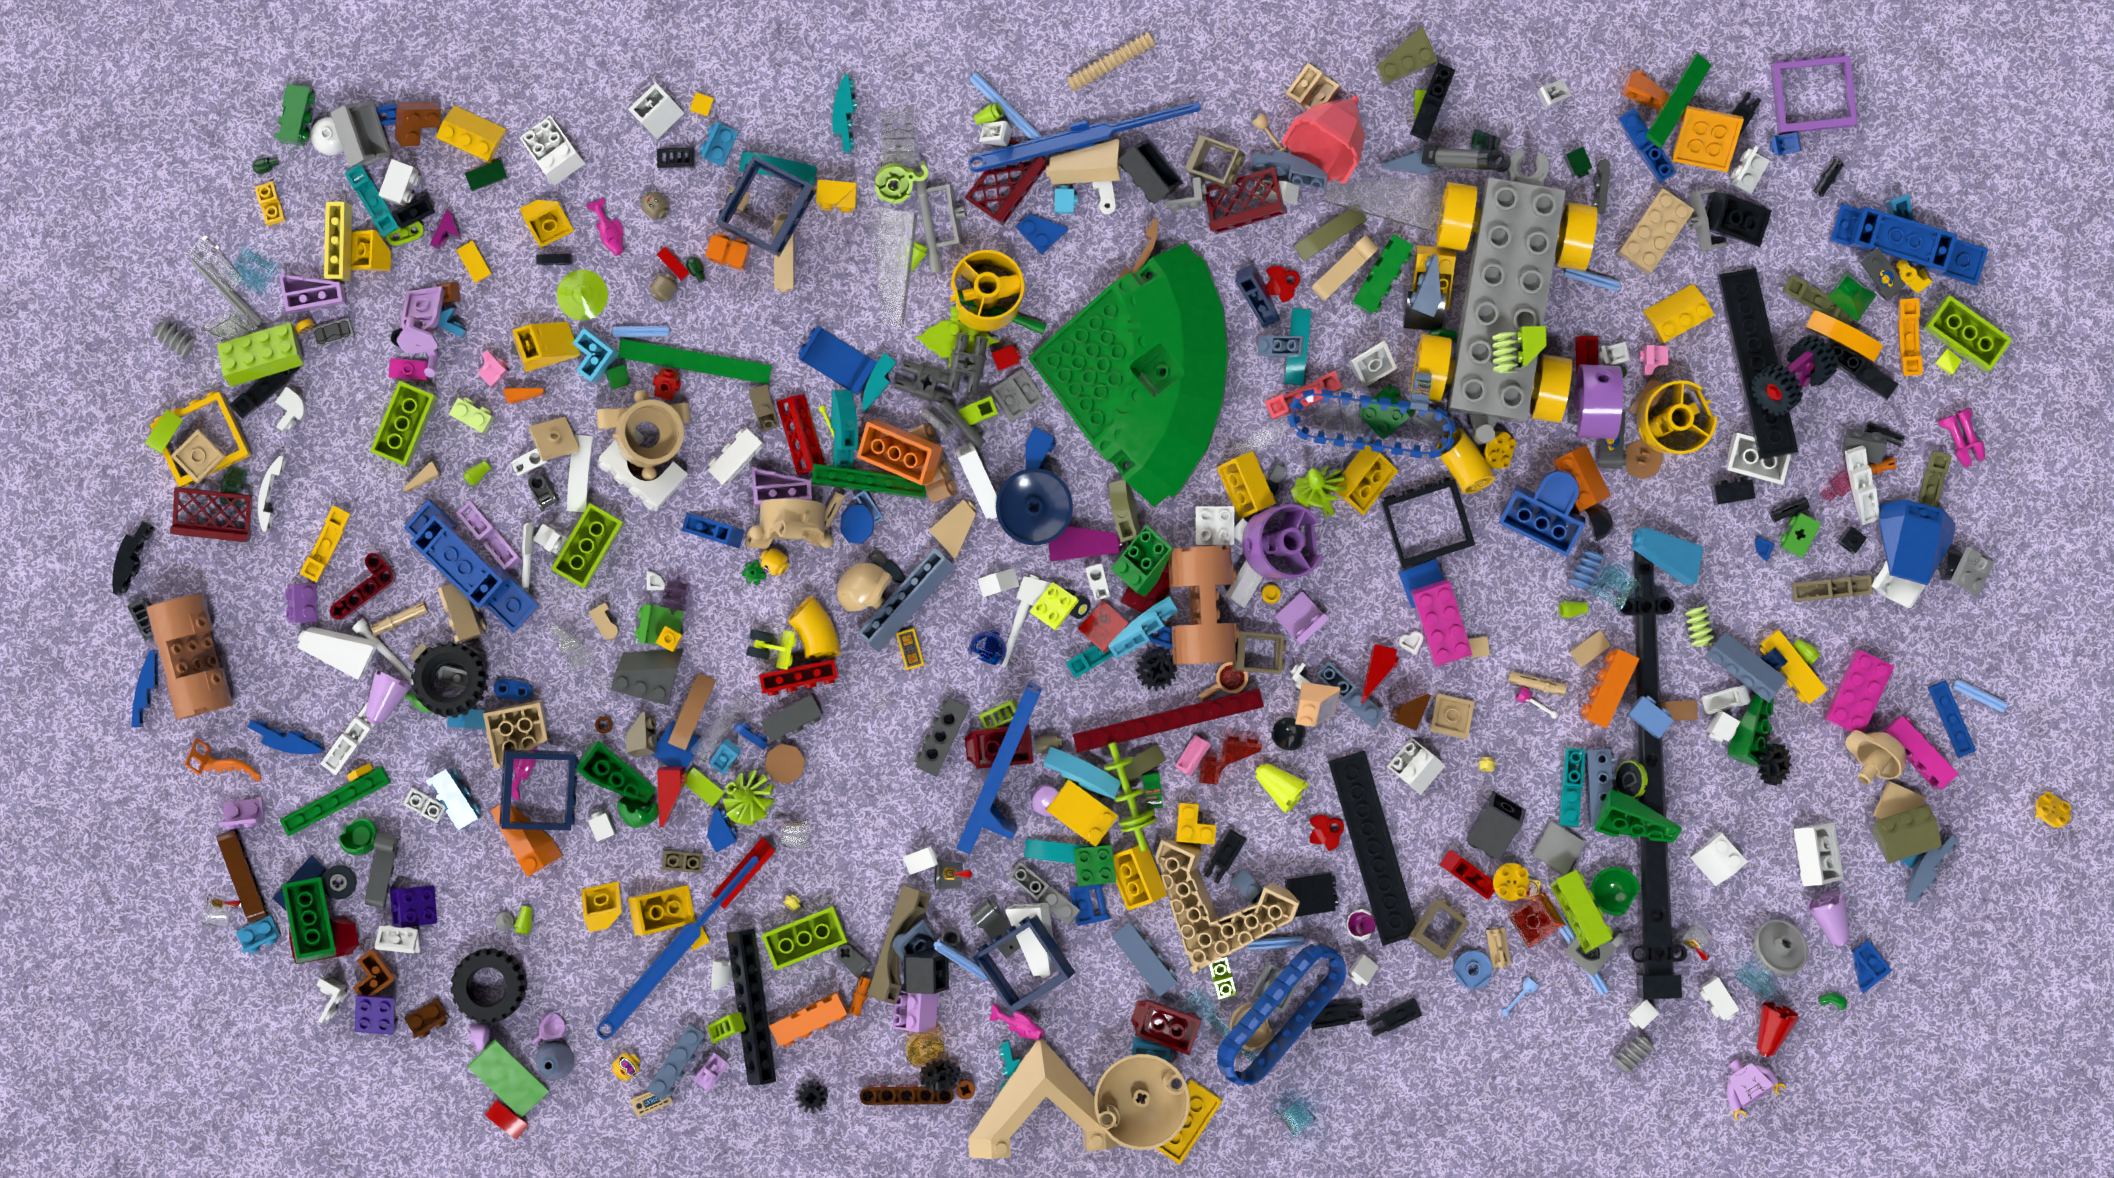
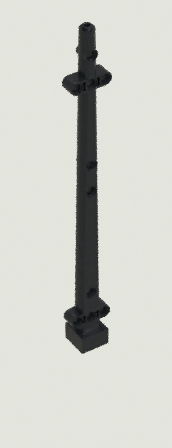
M1633 549L1634 598L1621 599L1616 605V610L1622 616H1635L1636 657L1640 658L1636 665L1637 700L1640 696L1645 698L1649 696L1656 701L1655 706L1661 710L1656 615L1671 613L1675 605L1674 601L1669 597H1655L1654 564ZM1641 563L1647 564V573H1642L1640 571L1639 567ZM1643 601L1649 603L1650 608L1647 612L1641 609ZM1662 601H1666L1669 604L1667 611H1663L1660 608ZM1623 602L1630 604L1629 612L1622 610ZM1637 724L1638 764L1644 766L1648 778V783L1644 788L1645 792L1639 797V802L1666 818L1662 736L1655 738ZM1649 755L1655 757V763L1651 766L1646 761ZM1640 837L1643 944L1633 945L1629 949L1631 960L1643 963V974H1637V997L1641 999L1682 998L1681 975L1674 973V962L1683 961L1687 957V949L1681 944L1672 942L1668 842L1653 841L1648 837ZM1655 909H1659L1661 912V916L1657 920L1652 917V912ZM1679 947L1682 953L1679 957L1675 958L1673 950ZM1641 948L1643 956L1636 959L1634 952L1636 949ZM1656 948H1661L1662 950L1660 958L1654 957L1653 953Z

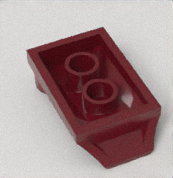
M1168 562L1158 582L1146 597L1136 593L1128 586L1120 602L1144 613L1155 604L1164 600L1170 589Z
M1027 724L1009 766L1034 763L1030 724ZM1009 726L972 730L965 737L967 760L972 762L976 769L992 767Z
M347 916L329 919L336 953L335 956L318 960L351 955L359 946L356 923L350 921ZM289 927V940L292 956L295 964H297Z
M1148 999L1137 1001L1131 1018L1136 1032L1135 1036L1187 1055L1191 1053L1202 1018L1195 1013H1185Z

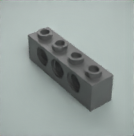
M950 697L948 700H943L939 708L942 713L939 718H934L931 725L934 729L931 735H926L922 743L925 745L923 752H918L914 760L917 763L916 768L937 777L970 707ZM947 713L954 715L955 721L953 724L949 725L944 722V716ZM938 731L946 733L945 741L939 742L936 739L935 735ZM930 748H935L938 751L937 758L930 759L927 751Z

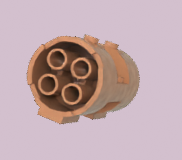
M1231 546L1174 548L1168 560L1170 588L1189 587L1191 625L1171 626L1173 665L1236 662L1235 642H1237L1239 637V628L1236 627V623L1217 624V620L1220 618L1219 608H1216L1219 592L1218 589H1215V586L1233 585L1234 581H1236V570L1233 569L1231 563Z
M204 593L188 595L146 607L155 644L159 648L167 678L166 685L176 720L233 706L224 668L219 666L210 633L214 630Z

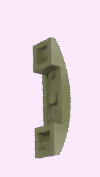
M1357 204L1295 244L1294 248L1303 262H1305L1325 247L1366 222L1367 218Z
M1792 274L1790 275L1782 291L1783 293L1808 308L1824 313L1850 326L1853 318L1827 298L1828 294L1808 285V282Z
M1932 451L1923 477L1918 503L1937 508L1945 474H1948L1952 455Z
M1157 743L1133 757V762L1124 766L1129 782L1166 760ZM1117 769L1108 772V774L1120 780ZM1097 793L1100 799L1105 797L1104 795Z

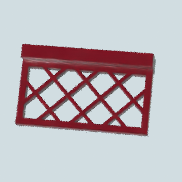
M1010 137L1008 146H1010L1011 143H1013L1014 145L1019 144V142ZM1039 156L1033 158L1035 160L1030 166L1023 167L1021 161L1018 168L1010 169L1009 165H1007V170L996 171V168H993L994 172H990L992 169L986 170L966 195L965 199L1003 226L1048 164ZM1021 171V179L1012 182L1010 172ZM1008 173L1009 183L998 184L997 175ZM994 175L996 185L985 187L984 179L987 176ZM1010 186L1009 195L1000 197L999 188ZM996 188L998 198L987 200L986 190ZM983 190L984 200L976 202L971 198L976 191ZM998 201L999 208L993 214L988 210V203Z
M1275 167L1237 178L1233 185L1239 186V189L1234 197L1227 193L1228 188L1216 184L1207 187L1205 197L1211 222L1209 227L1210 231L1216 234L1287 214V208L1283 203L1277 168ZM1268 174L1273 175V181L1270 186L1262 183ZM1253 179L1257 181L1252 191L1244 188L1248 180ZM1260 184L1268 188L1262 198L1255 194ZM1219 190L1222 193L1216 202L1211 200L1210 192ZM1242 190L1250 193L1245 203L1238 200ZM1272 190L1276 193L1278 201L1269 203L1266 199ZM1225 195L1232 198L1227 209L1220 205ZM1253 196L1261 200L1255 208L1248 206ZM1237 201L1243 206L1238 213L1234 214L1230 210ZM1219 206L1225 212L1221 218L1215 219L1214 213Z
M175 487L170 534L248 542L251 539L252 495ZM179 492L187 493L191 500L184 505L179 500ZM200 494L206 495L210 500L204 507L196 499ZM218 497H225L229 504L222 509L215 500ZM236 500H247L246 508L243 511L234 503ZM192 501L200 509L194 515L186 508ZM211 503L219 510V513L214 517H211L205 510ZM230 505L238 512V515L232 520L224 512ZM182 509L190 517L186 522L178 521V513ZM200 512H203L209 519L205 524L199 523L195 518ZM219 514H222L228 523L220 526L214 519ZM241 516L245 521V528H238L233 521Z

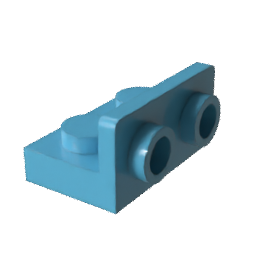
M716 121L715 125L712 124L709 128L708 135L710 136L708 141H704L700 148L701 157L724 167L739 132Z
M272 915L236 931L243 947L242 952H249L250 955L261 950L259 946L265 943L269 946L278 942L277 937L281 936Z

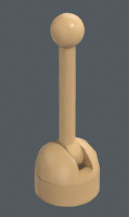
M1264 113L1252 121V124L1257 129H1264L1279 151L1286 152V149L1279 144L1267 128L1268 118Z

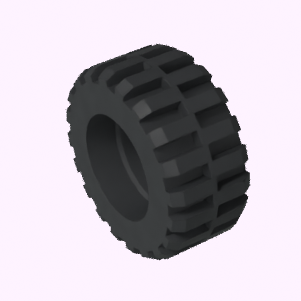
M496 948L481 949L462 959L461 963L454 970L455 973L451 978L452 987H450L451 993L454 995L453 1002L459 1006L458 1010L461 1013L464 1012L470 1020L475 1019L479 1023H494L513 1014L521 1006L520 1004L526 996L525 990H527V983H525L527 977L526 973L522 971L523 966L521 963H518L513 955L507 954V951L502 949L496 950ZM488 967L501 972L507 984L503 998L492 1004L479 1001L471 989V982L475 973L480 969Z

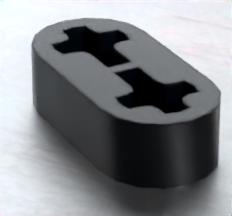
M572 254L536 255V265H572Z

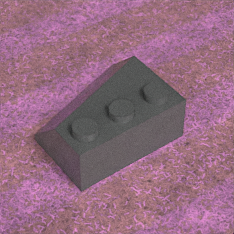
M684 649L676 650L675 652L665 650L623 653L615 672L611 690L669 705Z

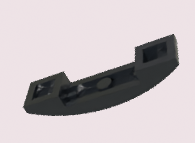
M300 367L262 377L245 393L243 392L231 402L229 406L241 419H244L270 399L299 371Z

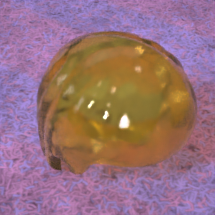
M931 1032L914 1033L905 1046L907 1061L916 1067L923 1066L932 1058H937L939 1051L945 1052L944 1042Z

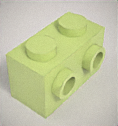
M466 397L463 400L458 398L449 415L486 434L494 420V417L490 415L491 411L482 406L480 409L473 406L475 402Z

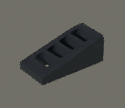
M695 148L657 149V168H696ZM663 153H666V164H663ZM670 153H674V163H670ZM678 153H681V163H678ZM685 153H689V163H685Z
M147 598L127 605L145 641L154 637L152 631L147 634L145 630L151 628V625H142V623L149 620V617L139 618L140 615L147 613L146 607L151 606ZM144 606L145 609L136 612V608Z

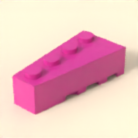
M1898 716L1882 732L1890 734L1905 747L1906 759L1932 788L1943 789L1959 773L1939 754V751L1933 745L1926 741L1927 738L1924 734L1913 727V722L1907 716Z

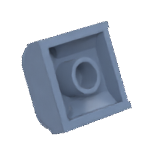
M921 920L906 934L896 936L893 941V949L903 963L904 956L934 947V943L937 942L924 920Z

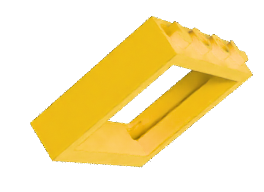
M217 391L206 394L207 398L203 400L195 399L189 402V406L182 409V407L171 411L182 418L215 401L218 402L240 450L226 456L207 476L252 456L224 394ZM162 416L155 418L154 423L150 424L152 431ZM167 445L163 455L178 486L184 488L194 483L195 481L189 474L182 477Z

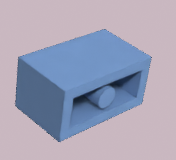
M1640 696L1626 715L1655 738H1660L1674 721L1670 717L1672 714L1664 708L1660 710L1655 706L1656 701L1651 697L1647 696L1645 698Z

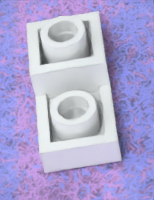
M413 787L410 788L402 805L420 813V815L435 823H438L445 810V806Z
M931 846L903 857L910 875L938 864L937 855Z

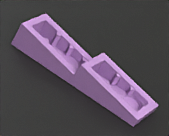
M470 500L456 512L459 518L505 571L509 572L522 561L521 557ZM467 509H473L467 516H464Z

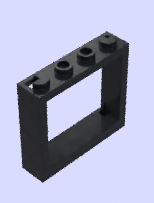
M1444 478L1438 480L1439 484L1434 486L1428 483L1420 486L1421 490L1415 492L1413 488L1402 491V496L1395 497L1394 494L1383 497L1384 501L1380 502L1400 568L1475 546L1455 479ZM1449 487L1466 540L1404 559L1388 506Z

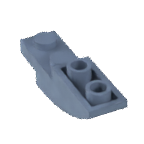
M1274 150L1273 156L1254 152L1253 171L1259 172L1275 167L1277 168L1278 176L1289 177L1288 182L1292 184L1326 190L1328 174L1313 163L1296 155Z
M1328 662L1316 674L1325 685L1340 687L1339 698L1372 729L1386 716L1370 699L1364 704L1360 703L1362 692L1331 662Z
M1948 834L1941 842L1942 846L1940 848L1921 854L1909 879L1906 894L1907 901L1912 903L1919 901L1924 895L1923 891L1927 886L1931 887L1937 879L1935 877L1938 873L1933 868L1939 867L1943 862L1942 858L1945 854H1949L1955 849V843L1958 840L1953 835Z

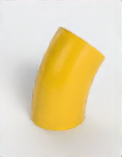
M1457 428L1456 432H1452L1451 438L1455 440L1450 450H1442V456H1439V459L1450 471L1462 493L1472 494L1488 487L1495 481L1496 477L1475 443L1463 429ZM1439 441L1436 447L1439 450L1444 445Z
M813 595L809 596L792 612L787 620L802 642L805 658L809 660H823L840 656L842 652L839 638L830 617Z

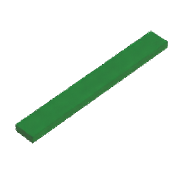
M626 339L620 340V353L617 357L768 385L772 365Z

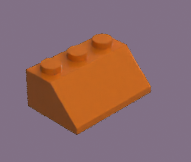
M1583 445L1552 461L1555 470L1567 471L1578 481L1579 495L1573 505L1576 512L1587 509L1611 496L1587 445Z

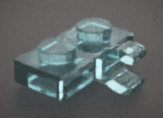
M1746 965L1734 977L1765 1000L1772 996L1778 988L1768 980L1769 974L1773 971L1767 973V968L1758 974L1753 968Z

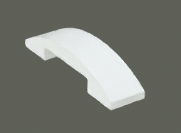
M574 435L579 451L571 453L567 511L584 512L588 501L590 460L594 436Z
M279 456L273 462L261 484L258 497V517L261 529L265 532H270L274 516L273 513L267 512L275 475L283 476L286 457Z

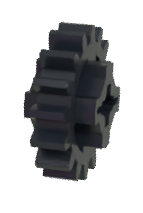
M1155 650L1153 655L1148 651V657L1141 656L1143 662H1137L1140 668L1136 669V672L1141 674L1137 679H1143L1142 686L1147 683L1148 690L1154 686L1155 691H1158L1160 686L1165 690L1166 683L1170 686L1172 685L1170 679H1176L1172 674L1177 672V669L1172 667L1174 665L1173 662H1170L1171 655L1165 657V651L1160 655L1158 650ZM1158 657L1155 663H1146L1149 659ZM1164 660L1169 666V672L1163 667ZM1159 662H1161L1159 665V669L1162 671V673L1157 674L1154 677V679H1152L1154 676V672L1151 670V668L1156 667L1159 664ZM1144 669L1148 670L1150 674L1149 680L1144 676ZM1157 678H1167L1161 683H1155Z
M1772 743V745H1767V749L1762 750L1763 756H1759L1761 760L1758 763V766H1760L1758 773L1762 774L1760 779L1764 780L1765 784L1777 786V784H1782V780L1787 779L1786 773L1790 774L1789 767L1792 764L1789 763L1791 756H1788L1789 750L1785 749L1786 746Z
M942 1059L939 1062L932 1060V1064L925 1063V1067H921V1085H925V1089L931 1088V1092L938 1090L939 1093L942 1090L949 1092V1088L955 1089L956 1085H960V1080L962 1079L960 1067H956V1063L950 1064V1060L946 1062Z

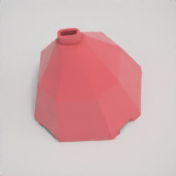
M1355 95L1347 100L1316 104L1294 119L1281 141L1284 147L1288 146L1290 154L1313 163L1327 173V183L1333 179L1345 184L1360 162L1365 132L1357 105L1359 98Z

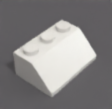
M748 428L745 431L741 429L736 434L734 443L732 445L728 443L722 449L723 454L719 458L715 457L709 463L710 468L708 471L725 487L765 446Z
M1735 433L1732 436L1728 451L1727 470L1783 485L1791 455L1759 460L1755 438Z
M1835 822L1794 829V839L1797 845V858L1800 864V877L1803 886L1824 885L1844 879Z

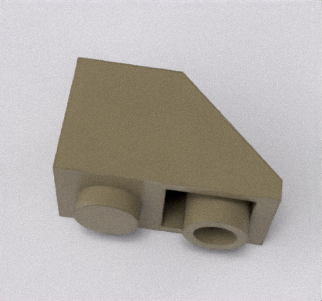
M767 384L749 389L751 403L761 431L780 427Z
M642 712L626 733V753L635 758L656 753L655 717L646 712Z

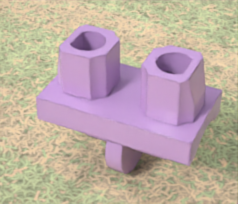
M714 1052L693 1081L708 1092L729 1066V1063Z

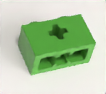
M1798 513L1796 516L1791 517L1788 523L1791 527L1787 533H1783L1779 542L1782 543L1780 548L1799 558H1804L1821 523L1802 513ZM1801 530L1800 534L1802 535V538L1796 539L1797 535L1795 534V532Z

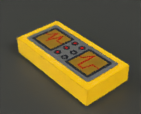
M915 629L896 633L906 670L925 665Z

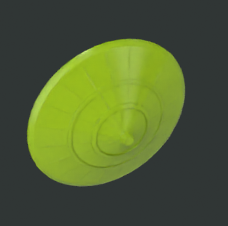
M579 269L568 273L561 280L557 289V301L563 313L568 317L586 321L595 318L604 310L608 301V289L604 280L598 274L590 270Z

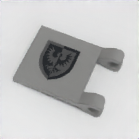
M1619 933L1611 942L1609 941L1586 954L1577 937H1575L1564 950V953L1594 977L1615 949L1624 941L1625 936Z

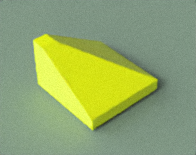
M1947 348L1935 363L1946 373L1952 375L1962 360Z

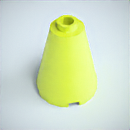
M1269 763L1261 764L1255 771L1257 774L1256 779L1285 814H1287V811H1291L1302 798L1301 791L1303 789L1307 791L1309 787L1307 781Z

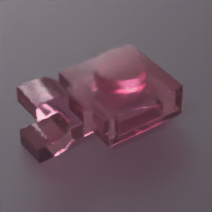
M1841 470L1829 481L1831 487L1821 492L1820 496L1829 502L1837 494L1840 497L1845 496L1851 490L1848 472Z

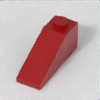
M1378 644L1374 645L1360 703L1364 704L1389 676L1393 667H1397L1399 657L1396 656L1397 649Z
M660 767L657 770L659 827H664L667 824L685 786L684 784L687 783V773L684 772V767Z
M1452 850L1448 851L1439 864L1485 899L1489 900L1495 892L1491 878Z

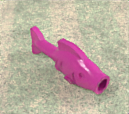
M601 198L596 202L587 204L586 207L596 212L600 223L596 224V228L599 231L601 241L614 256H617L624 252L623 228L618 219L611 222L606 218L602 209L605 199Z
M514 759L513 770L515 771V777L512 782L511 795L514 799L520 800L518 787L522 778L525 780L529 778L536 759Z
M996 1003L992 1005L990 1021L1000 1019L1008 1023V1029L1015 1031L1020 1037L1037 1039L1039 1041L1042 1039L1044 1030L1036 1025L1026 1014L1015 1011L1014 1017H1011L1001 1012Z

